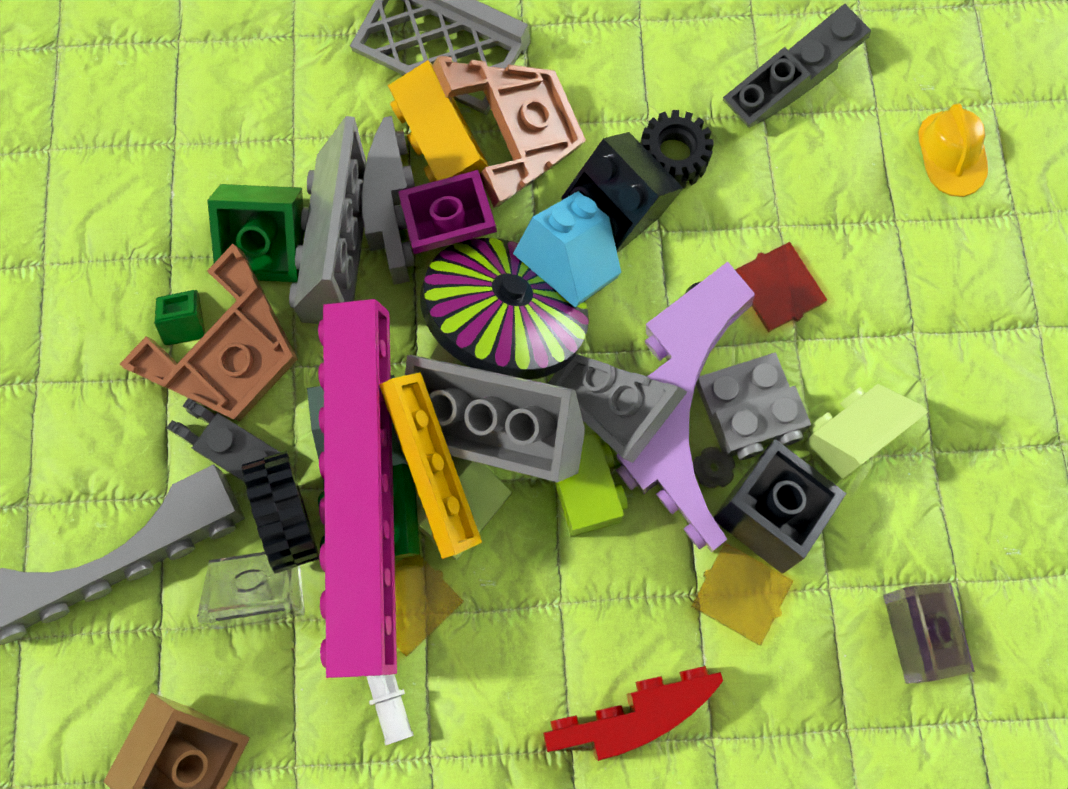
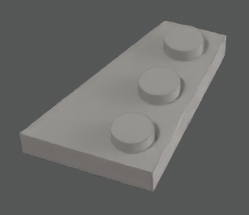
M578 354L568 365L556 372L548 382L550 385L574 389L583 421L623 459L632 463L687 393V391L678 386L662 383L638 373L624 371Z

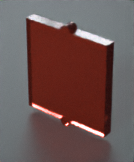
M790 242L766 254L760 252L755 260L735 269L755 293L752 307L768 333L792 320L800 321L803 314L827 301V298Z

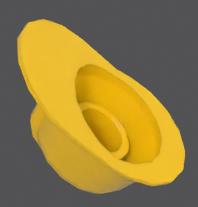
M960 103L952 105L947 111H941L928 116L922 122L918 136L925 169L930 182L939 191L950 196L964 197L975 193L984 185L988 175V161L984 147L985 127L983 122L973 112L963 109Z

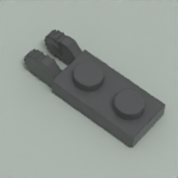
M189 398L183 404L186 411L193 417L200 418L209 424L201 436L198 437L188 427L173 420L166 427L176 436L192 445L194 451L243 482L242 464L281 453L219 413L214 415Z

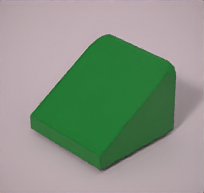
M197 290L156 298L154 324L164 345L169 346L201 339L205 335L200 297Z

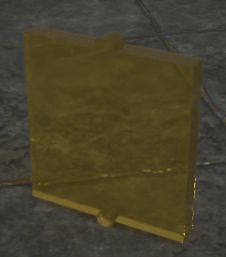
M724 543L711 569L704 571L703 577L705 580L691 607L760 646L774 619L782 615L780 607L793 580L731 545Z
M421 555L406 557L395 566L396 646L406 657L464 603L443 580V572L440 570L435 571Z

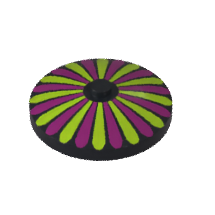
M476 238L458 242L447 247L429 265L420 292V305L425 323L437 342L447 352L471 368L527 380L554 374L573 360L588 331L589 318L585 301L577 307L570 304L513 254L518 245L516 242L496 238Z

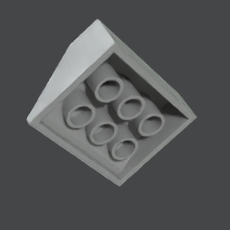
M345 116L317 154L315 170H309L307 192L311 197L309 207H303L301 215V228L305 232L303 245L298 244L295 254L296 269H299L298 282L291 284L289 293L290 307L294 308L301 323L319 324V321L323 320V304L354 301L364 231L362 189L366 158L355 117Z

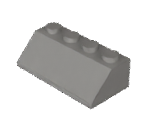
M407 355L405 375L421 372L451 456L554 482H560L579 472L585 427L574 389L420 356Z

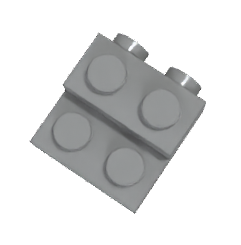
M776 352L699 376L696 382L697 389L725 459L738 455L739 460L755 457L763 453V446L771 444L774 439L784 446L792 445L804 439L803 433L811 426L796 386H789Z

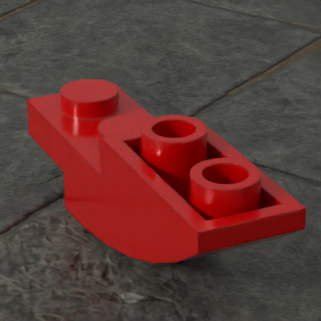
M706 666L679 672L681 681L664 685L662 676L635 682L637 691L626 694L630 707L629 713L624 714L622 705L596 710L597 720L579 724L577 715L550 721L552 730L543 732L546 751L551 752L591 742L595 760L600 761L643 746L671 731L699 709L722 684L721 672L708 675Z

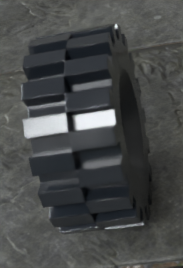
M281 452L242 464L243 480L247 489L248 500L251 504V511L273 572L276 574L319 560L310 520L288 452Z

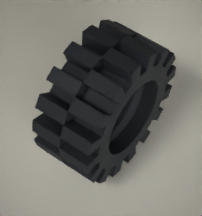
M672 110L671 117L668 118L665 111L659 113L658 121L654 117L649 121L648 127H645L643 130L640 144L683 188L686 187L687 181L692 186L697 182L699 176L702 178L710 161L714 146L713 139H710L712 132L709 127L702 130L704 121L700 117L695 122L691 121L693 113L686 111L685 118L679 117V110ZM668 140L681 141L689 147L690 155L684 160H673L661 152L660 146L664 141Z

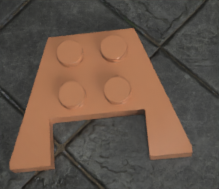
M447 56L437 57L432 65L446 98L478 91L484 92L513 158V161L485 167L480 173L493 208L502 205L580 148L586 141L555 70L509 64L506 68L489 67L485 61L471 60L469 64L452 62V57Z
M232 244L207 272L236 299V302L178 363L153 339L145 336L120 365L128 371L145 377L229 418L241 421L298 358L244 252Z

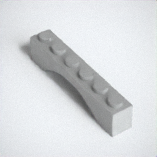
M213 464L172 484L162 505L147 524L125 544L100 559L76 568L55 572H21L1 568L0 645L22 638L27 634L26 628L40 621L42 623H49L64 617L70 612L68 607L82 600L90 602L106 596L112 591V585L126 578L128 581H132L148 575L154 570L152 565L168 557L170 560H175L190 554L195 550L194 544L208 537L218 539L233 532L236 529L235 524L244 520L245 517L225 474Z

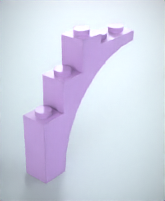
M726 262L646 323V334L649 337L645 340L647 347L659 361L664 357L668 360L647 377L662 383L678 386L687 391V393L633 463L623 459L619 454L616 455L621 464L616 469V472L629 489L633 490L638 486L643 494H645L658 484L661 490L656 495L671 514L679 511L689 523V525L683 528L688 537L699 550L706 545L711 553L725 543L727 538L709 512L695 477L689 446V415L695 385L710 352L728 327L752 306L755 293L729 262Z

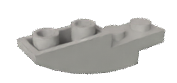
M392 116L383 118L368 153L363 179L362 213L365 235L370 251L386 249L393 284L395 285L410 282L407 267L415 266L410 241L403 243L401 241L399 230L407 229L398 193V191L415 187L411 165L403 167L400 155L408 154L403 130L395 131Z

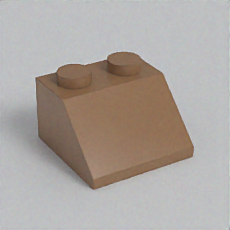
M151 693L103 782L110 789H224L250 737L188 706Z

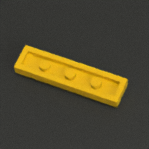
M421 372L392 378L379 384L441 558L444 559L459 554L482 543Z

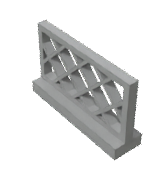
M375 0L350 47L353 52L401 75H405L427 60L433 65L436 58L440 56L452 57L453 62H457L459 58L479 52L481 61L486 62L483 50L495 46H500L508 50L509 53L504 62L489 67L506 68L508 64H515L520 53L524 55L531 40L528 24L477 0H402L406 3L408 11L386 18L384 11L389 0ZM429 14L439 18L441 28L423 34L419 33L415 19ZM411 20L416 36L394 43L390 27ZM444 20L451 24L446 26ZM383 29L386 30L389 45L377 49L364 45L371 33ZM462 30L473 34L475 44L453 50L449 34ZM445 36L450 52L428 59L423 43ZM478 36L485 40L480 42ZM419 45L423 61L411 65L400 62L398 51ZM393 53L394 59L387 55ZM469 94L453 97L454 100L485 115L491 109L486 96L483 101Z

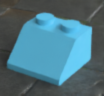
M579 191L533 216L513 252L518 259L574 307H577L617 279L621 273L609 216L601 211L592 199L583 196Z

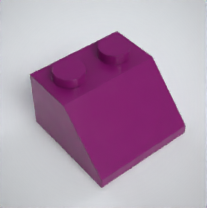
M478 170L398 191L414 254L497 232Z

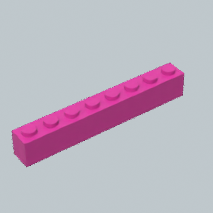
M376 299L323 304V320L319 321L318 335L323 346L324 363L319 365L318 377L320 385L324 390V407H321L319 411V426L324 434V452H321L319 457V470L324 479L325 497L320 500L319 514L321 522L325 525V543L320 548L319 557L321 568L325 572V591L322 592L320 597V612L326 622V639L321 643L320 659L323 667L326 668V678L397 674L392 419L386 408L385 399L379 385L391 379L389 311Z

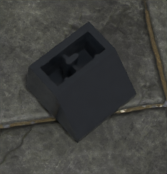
M630 132L602 139L561 198L563 200L579 191L583 196L592 199L597 207L609 216L618 253L662 216L682 191L683 187Z

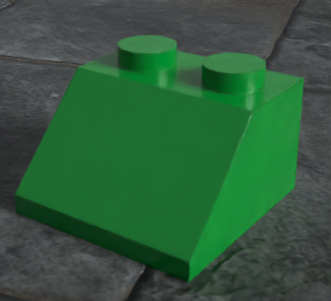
M220 184L207 200L214 263L234 244L244 252L258 281L298 282L299 269H296L295 254L298 244L303 245L304 231L301 228L303 210L302 188Z

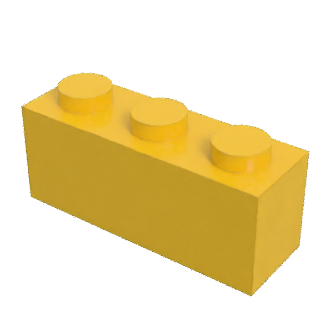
M429 60L388 85L395 99L390 102V105L402 124L407 122L411 133L407 134L408 141L419 156L424 155L428 163L424 167V171L430 182L478 170L480 174L485 167L489 166L454 98H446Z

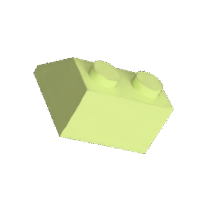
M877 384L866 393L860 387L840 403L844 408L841 413L833 418L827 412L808 428L813 434L803 445L836 484L927 414L928 411L921 404L880 384Z

